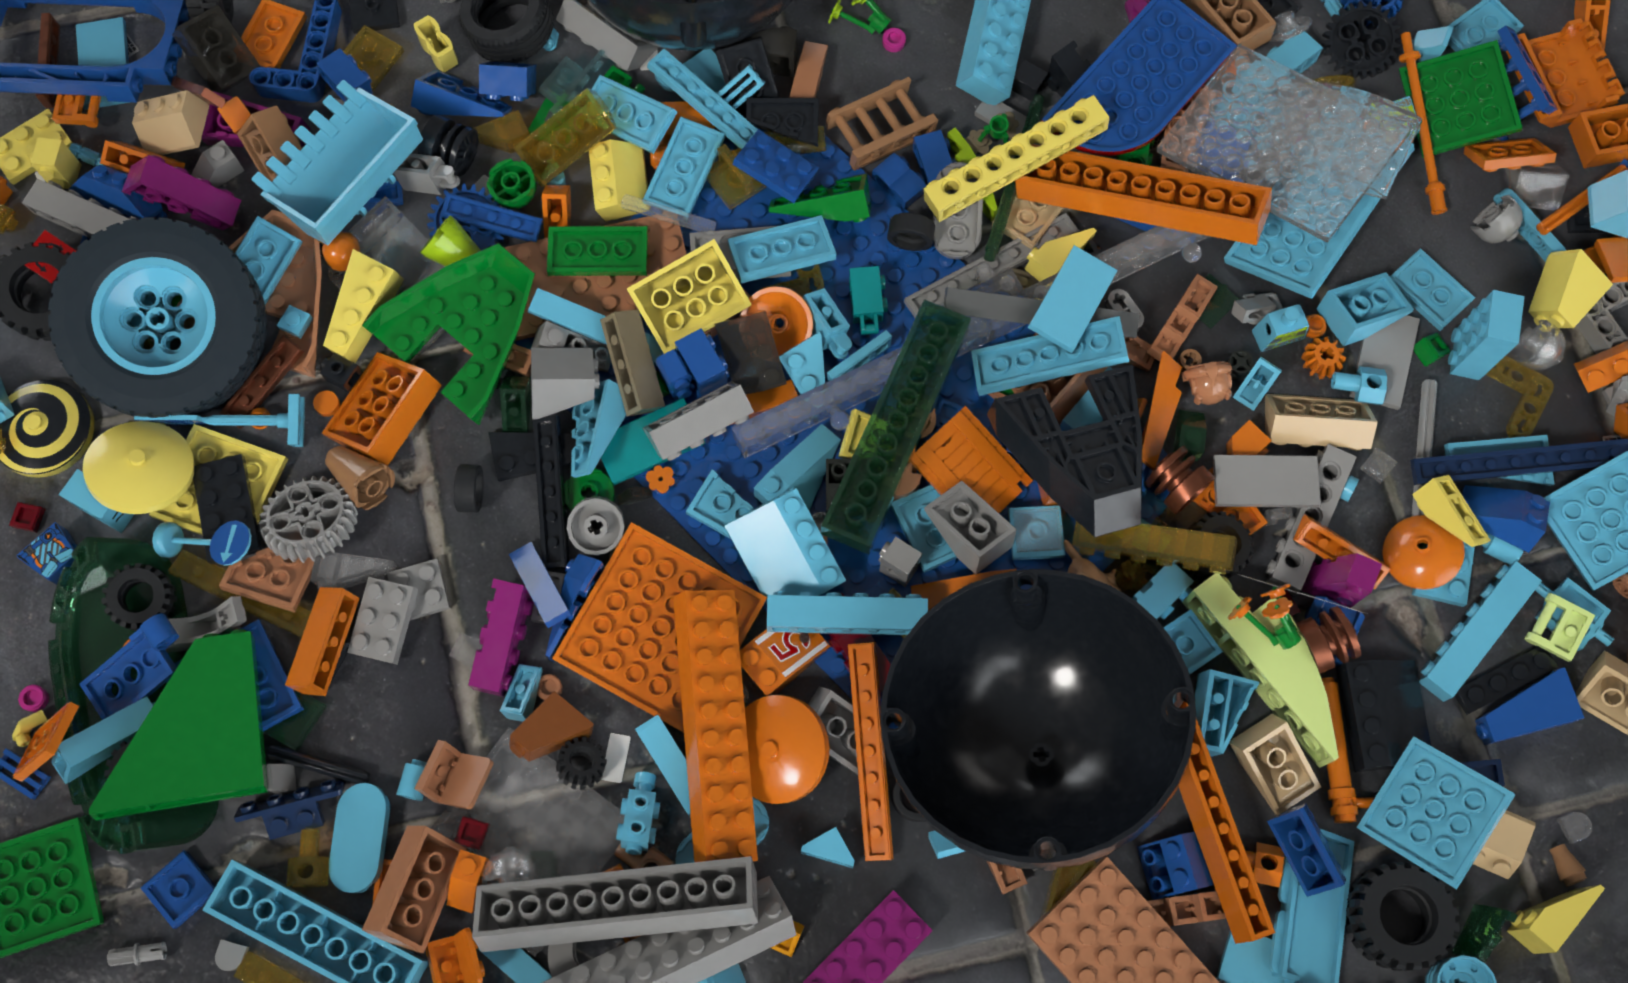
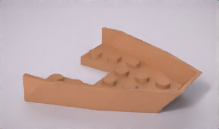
M271 210L263 219L303 242L266 303L265 312L268 315L281 318L288 306L291 305L311 314L313 320L301 339L280 329L274 345L282 335L294 342L305 352L292 366L290 371L315 378L322 279L319 240L307 235L282 212ZM247 232L229 246L234 253ZM193 317L187 318L184 321V328H192L195 324V319Z

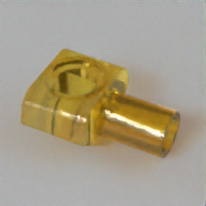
M301 830L299 857L288 858L286 886H328L329 857H319L320 830ZM312 865L313 874L309 878L304 879L302 875L304 868Z

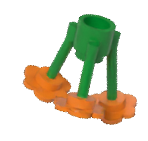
M1290 584L1273 587L1272 590L1260 594L1261 597L1269 595L1270 599L1276 598L1275 602L1268 603L1267 608L1262 611L1264 617L1280 619L1281 623L1273 629L1275 634H1272L1248 612L1251 608L1248 604L1252 600L1251 597H1245L1234 607L1228 616L1229 620L1236 617L1240 619L1245 616L1269 638L1273 646L1280 644L1283 650L1295 646L1302 639L1289 615L1290 607L1293 603L1286 597H1282V595L1286 594L1284 589L1290 587Z

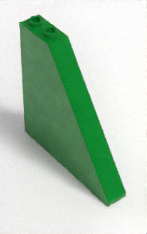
M238 629L225 635L210 633L204 635L203 638L193 641L90 806L89 815L97 821L268 792L255 639L251 631Z

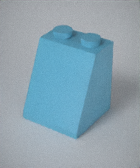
M1625 170L1590 185L1587 190L1590 226L1628 238V170Z

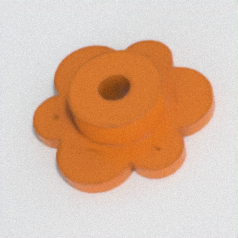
M657 465L654 467V471L647 472L646 480L649 482V488L653 491L657 489L661 494L668 492L669 486H673L675 483L672 468H662V466Z

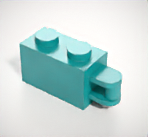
M879 266L849 268L853 324L860 323L861 335L879 334L878 322L883 321L884 312H888L887 297L882 298V290H885V276L880 275Z

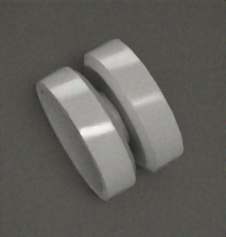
M600 496L588 497L576 504L567 522L568 536L573 545L585 554L591 555L605 554L614 549L622 539L625 527L623 512L619 506L612 500ZM594 520H596L597 523L599 521L601 522L602 525L600 529H594L592 527V522Z

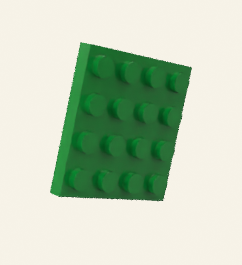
M1498 40L1416 63L1434 155L1522 131V124ZM1407 66L1399 68V75L1405 97L1410 96L1413 103ZM1418 133L1416 137L1420 148L1422 158H1424L1420 135Z
M77 817L0 843V958L104 923L82 818Z

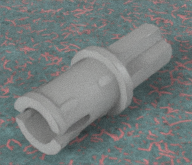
M165 942L147 945L135 943L133 947L111 949L107 954V962L109 966L132 963L138 966L141 962L165 960L167 954H163V952L167 951V946Z

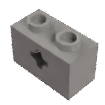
M895 537L892 543L887 541L879 553L881 555L878 560L880 562L879 571L906 587L919 568L922 553Z

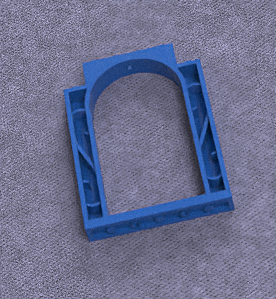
M0 0V27L8 7L26 8L28 3L133 7L136 13L152 15L165 23V32L161 41L149 54L137 61L121 66L100 67L0 62V92L106 96L108 102L137 103L139 94L143 91V84L171 86L173 76L177 74L178 59L182 56L183 42L187 39L189 22H192L185 0Z

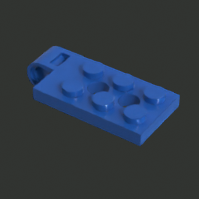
M164 613L147 619L129 637L130 642L79 684L102 720L146 696L149 697L165 684L175 672L177 667L165 649L179 638V635ZM132 667L138 673L135 681L130 676ZM113 683H116L119 688L117 696L111 690Z

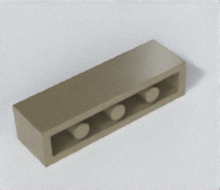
M639 310L617 311L600 319L626 416L647 414L664 407L663 394L659 386Z

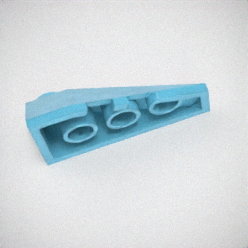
M821 424L753 488L754 497L764 504L792 488H797L806 507L810 511L813 500L826 474V459H833L841 439Z

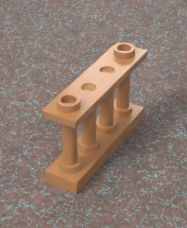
M909 77L903 80H895L889 86L841 108L836 107L827 114L826 129L829 130L838 126L853 149L849 164L854 171L913 144L915 136L936 131L938 119L934 113L926 117L921 116L907 95L911 83ZM899 98L914 122L907 126L901 125L887 104L888 102ZM879 108L894 132L881 135L867 112ZM859 117L874 141L866 145L861 144L847 121Z

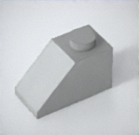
M221 140L202 152L191 176L208 180L212 186L218 188L245 170L224 140Z

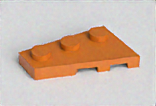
M1212 467V468L1209 469L1208 471L1213 475V467ZM1214 480L1193 500L1194 503L1208 513L1222 511L1226 512L1227 516L1229 514L1234 515L1235 520H1241L1244 523L1243 527L1249 529V536L1268 523L1257 507L1215 506Z

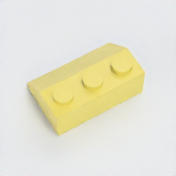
M611 139L588 145L595 211L606 222L651 211L650 206L643 204L642 201L648 189L644 149L629 142Z

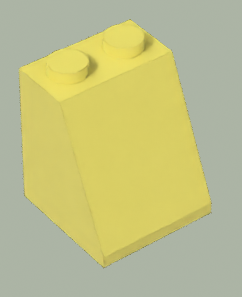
M1582 249L1551 252L1547 257L1528 312L1533 316L1535 324L1543 329L1574 328L1613 284Z

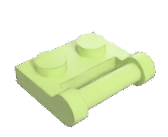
M1548 593L1544 600L1546 604L1532 631L1527 633L1525 640L1570 662L1576 654L1595 615L1555 594ZM1556 607L1564 611L1547 640L1541 636Z

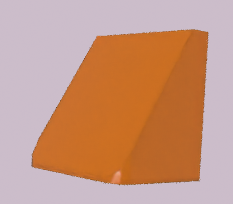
M238 96L227 101L222 109L217 108L235 134L239 132L251 115L244 102Z

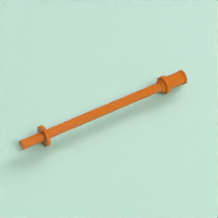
M1405 32L1401 34L1404 54L1399 56V61L1406 63L1415 113L1420 125L1419 135L1429 182L1425 188V193L1429 195L1431 214L1439 215L1448 210L1443 193L1445 191V184L1438 180L1416 60L1421 57V53L1414 51L1410 32Z

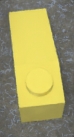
M1094 228L1045 242L1039 249L1035 247L1027 256L1029 262L1025 270L1047 288L1056 278L1073 246L1075 245L1083 250L1088 240L1094 237L1097 230Z
M1449 475L1433 478L1412 494L1418 508L1423 511L1426 517L1469 546L1474 547L1491 541Z

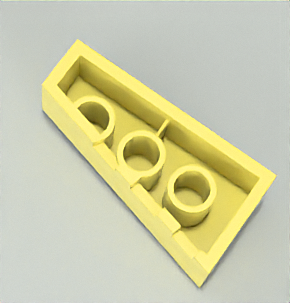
M353 249L323 346L356 364L372 336V333L362 325L379 306L395 297L404 278L388 266Z

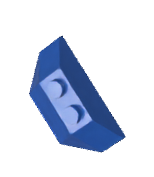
M105 165L94 167L82 175L69 188L79 193L83 199L89 200V198H92L106 208H115L122 214L133 216L139 220L145 217H155L163 212L161 203L154 202L152 204L144 201V195L133 191L131 195L121 192L128 173Z

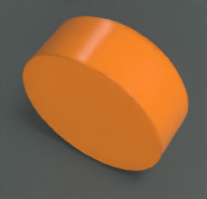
M321 391L315 396L313 406L321 416L330 417L340 407V400L332 391Z

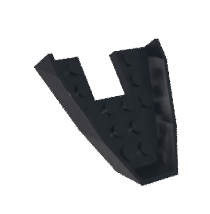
M1133 365L1089 375L1085 379L1089 392L1103 419L1102 422L1062 432L1042 387L996 398L987 413L996 436L1049 497L1094 537L1141 525L1142 431Z

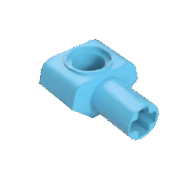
M1359 366L1356 374L1334 372L1331 379V388L1355 392V402L1382 405L1387 391V374L1385 369ZM1367 382L1374 384L1375 388H1371Z

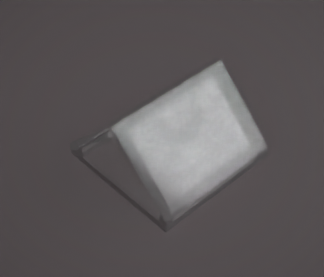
M1545 164L1542 167L1528 165L1521 166L1520 169H1509V189L1513 190L1528 207L1547 210H1558L1560 208L1569 175L1560 166Z

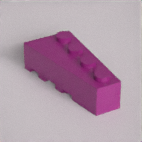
M493 578L491 588L496 589L494 599L488 600L486 611L489 621L488 625L485 624L480 632V645H483L482 650L478 649L476 651L468 685L473 690L503 697L505 690L508 691L512 682L510 672L512 665L516 666L520 651L517 648L519 641H523L525 638L527 625L524 624L527 615L530 616L533 611L534 602L524 585Z

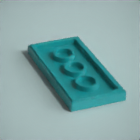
M684 398L618 428L601 456L602 463L614 486L668 461L667 458L663 460L659 457L646 436L643 427L687 405ZM689 446L681 450V453L684 454L692 449Z

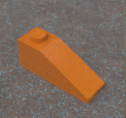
M1575 0L1574 18H1582L1583 22L1590 20L1597 36L1590 39L1589 42L1599 38L1605 50L1611 0Z

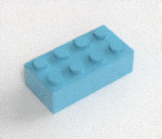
M1493 290L1486 298L1481 300L1476 308L1472 309L1471 314L1464 318L1461 324L1454 328L1452 332L1451 342H1454V345L1448 357V364L1451 365L1450 374L1480 380L1519 344L1525 296Z

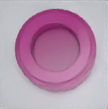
M889 28L884 32L882 44L887 51L899 52L904 48L906 35L901 29Z
M29 685L20 692L18 698L19 705L29 712L43 710L48 704L49 694L43 687Z

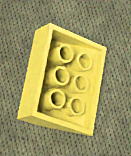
M715 239L627 288L628 293L664 354L676 349L675 341L701 328L703 332H706L752 305Z

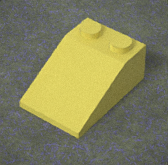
M1602 885L1576 888L1523 911L1519 910L1511 918L1510 923L1512 925L1507 932L1533 954L1555 953L1560 949L1605 888Z

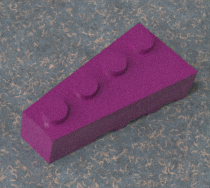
M213 91L214 93H216V94L219 95L220 97L224 98L226 102L229 101L230 99L234 98V97H231V96H228V95H225V94H222V93H218V92ZM242 100L251 114L268 108ZM209 104L201 140L206 145L212 146L224 140L227 146L244 147L238 135L233 132L217 110L218 107ZM282 112L286 116L288 125L293 133L299 126L305 127L310 132L311 128L301 117ZM299 139L301 147L303 148L305 143L301 139Z
M148 155L131 166L121 191L128 195H131L132 191L144 195L143 200L152 204L154 202L165 203L169 208L168 210L175 213H191V219L222 231L233 225L241 200L234 197L232 192L218 189L212 186L208 180L195 178L189 175L187 170L181 167H173L165 163L163 158L155 155Z

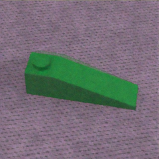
M867 173L836 180V185L828 188L823 187V185L815 186L808 194L804 195L803 192L794 204L784 197L772 199L769 205V212L812 218L822 215L823 219L862 222L867 217H870L871 214Z

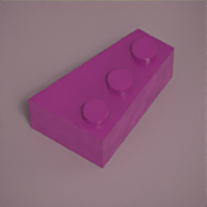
M1358 553L1339 556L1336 562H1331L1329 559H1324L1320 565L1313 562L1301 591L1312 596L1326 597L1329 600L1351 608L1372 593L1382 564Z

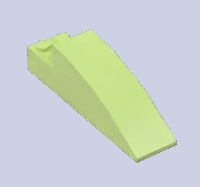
M1216 572L1195 588L1182 603L1188 610L1192 609L1243 677L1260 682L1257 689H1255L1257 694L1276 716L1288 723L1297 742L1315 764L1320 768L1339 758L1327 693L1317 665L1293 618L1291 617V620L1302 639L1298 644L1286 650H1283L1280 644L1273 646L1269 638L1245 616L1240 619L1236 617L1229 620V614L1244 598L1238 597L1232 590L1230 581L1225 576H1221ZM1276 598L1268 600L1253 613L1250 610L1248 611L1272 634H1275L1273 629L1281 621L1280 619L1264 617L1262 611L1267 608L1268 603L1275 602Z

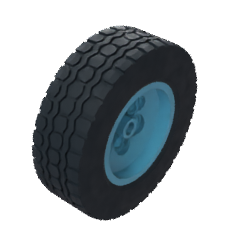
M156 217L141 218V220L135 218L125 220L123 224L115 223L106 227L107 230L103 231L101 229L91 235L92 239H86L77 247L76 253L73 251L66 259L67 264L65 266L62 265L57 274L58 281H54L51 290L53 297L49 299L48 311L51 312V315H48L49 329H52V332H49L52 345L56 347L54 350L57 357L63 363L62 366L67 374L73 378L72 380L95 400L130 416L158 418L169 417V415L171 417L172 415H203L212 411L213 408H218L226 403L229 398H232L259 364L258 360L262 356L265 347L263 344L266 342L267 315L263 296H261L260 288L254 276L241 259L226 244L213 234L208 233V231L192 226V224L161 217L159 219H156ZM149 295H155V303L151 306H146L145 299ZM178 295L182 296V303L177 307H172V299ZM135 316L142 317V323L138 327H132L131 321ZM193 317L195 319L194 326L190 329H185L184 321L187 318ZM160 319L165 320L163 324L158 323ZM154 338V346L149 350H145V340ZM179 338L181 340L180 348L171 350V341Z

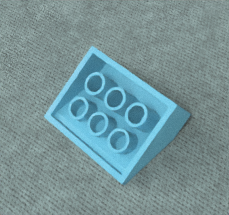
M797 488L786 491L724 525L758 590L766 597L773 595V592L785 591L789 595L813 592L816 596H819L846 581Z

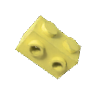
M38 137L35 148L30 155L31 165L47 183L49 180L53 181L64 190L69 189L77 181L82 164L62 140Z

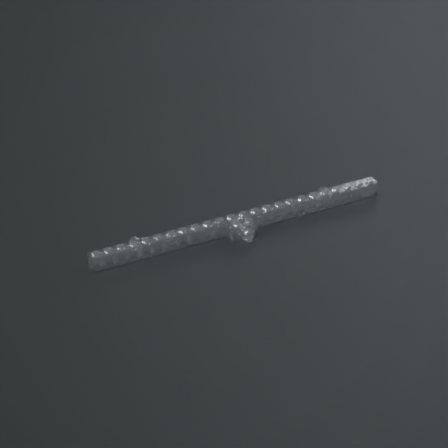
M1261 177L1247 183L1267 187ZM1156 226L1094 257L1118 270L1111 282L1112 284L1181 250L1185 261L1190 263L1196 262L1202 255L1201 247L1196 243L1210 236ZM980 263L975 274L978 285L968 290L1043 300L1057 274L1024 289L1013 269L996 276L989 264ZM966 316L732 427L733 437L743 457L747 458L830 418L831 426L839 431L845 430L850 421V416L845 410L1026 324Z

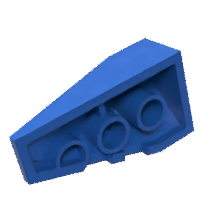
M437 69L415 79L411 107L419 109V112L425 115L503 117L512 111V106L499 99H486V95H480L479 89L475 86L466 87L462 85V79Z

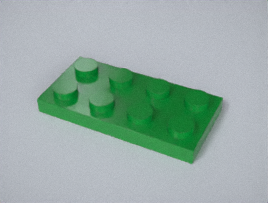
M647 226L549 227L548 276H647Z

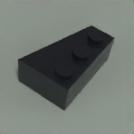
M1074 40L1052 55L1046 82L1049 88L1054 92L1056 91L1061 98L1088 70V67L1091 66L1087 59L1083 61L1076 52L1075 48L1078 45Z

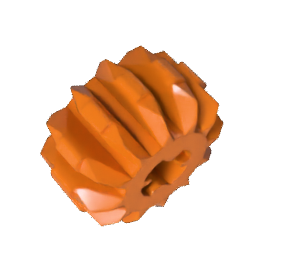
M1328 336L1324 337L1322 341L1317 337L1312 343L1306 345L1301 359L1306 361L1303 364V368L1311 369L1310 376L1317 373L1319 380L1323 379L1325 375L1330 379L1334 372H1340L1343 369L1342 364L1346 361V357L1342 355L1344 348L1336 347L1338 340L1330 343Z

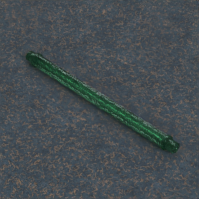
M1034 95L1033 101L1030 102L1022 133L1031 130L1038 123L1041 111L1043 110L1044 97L1042 95ZM1015 155V156H1014V159H1017V158H1019L1020 156ZM1015 181L1004 188L991 233L985 246L984 259L986 261L993 262L996 254L999 253L1004 229L1016 195Z

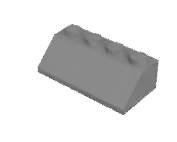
M564 0L556 18V21L561 23L566 31L575 33L584 44L593 46L601 56L614 61L616 66L623 71L639 69L659 48L658 46L637 40L619 30L595 11L587 0Z
M730 381L643 427V430L659 457L663 460L667 458L670 461L679 457L682 454L681 450L689 446L691 449L700 446L705 442L704 438L711 434L713 437H716L726 432L728 425L734 422L738 425L749 419L748 415L754 411L741 385Z

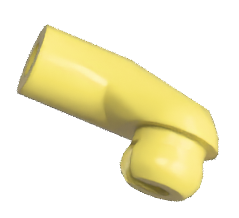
M42 710L37 711L18 721L12 734V739L16 741L17 746L25 747L29 745L31 741L29 734L32 728L47 721Z

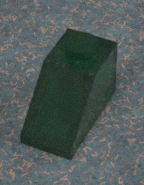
M507 376L500 387L502 431L529 433L532 401L530 377Z
M1178 410L1173 452L1184 446L1188 450V453L1183 458L1184 460L1193 455L1196 458L1195 461L1198 462L1205 452L1207 426L1204 413Z

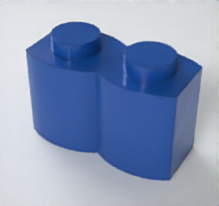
M893 153L873 169L872 179L890 194L903 209H906L924 194L923 188L927 186L926 180L919 172L915 173L909 168L910 165L903 156L899 157Z
M673 349L657 357L656 364L659 368V374L672 398L680 400L689 397L694 390L692 376L679 352Z

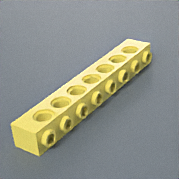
M1094 95L1087 99L1082 98L1071 108L1058 111L1051 119L1045 122H1038L1031 130L1015 135L1011 141L1003 145L993 147L989 153L982 157L977 156L962 168L951 170L942 179L931 181L923 188L924 200L938 222H941L1108 130L1109 116ZM1080 120V121H1082L1083 123L1078 124V123H1075L1074 121ZM1054 132H1060V133H1062V134H1061V135H1054L1053 133H1054ZM1037 143V144H1040L1041 146H1039V147H1034V146H1032V144ZM1018 155L1020 157L1017 159H1013L1010 156ZM990 167H998L999 169H998V170H990L989 168H990ZM971 178L977 179L976 182H969L967 180ZM948 190H955V191H957V192L954 193V194H948V193H946Z

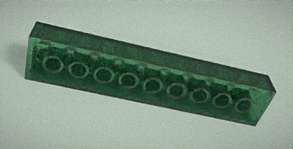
M925 299L923 300L821 525L822 535L868 555L870 554L969 331L970 317Z

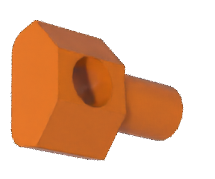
M1257 842L1254 852L1245 850L1256 882L1280 887L1284 864V853L1281 847ZM1261 860H1271L1274 863L1275 869H1265L1261 864Z

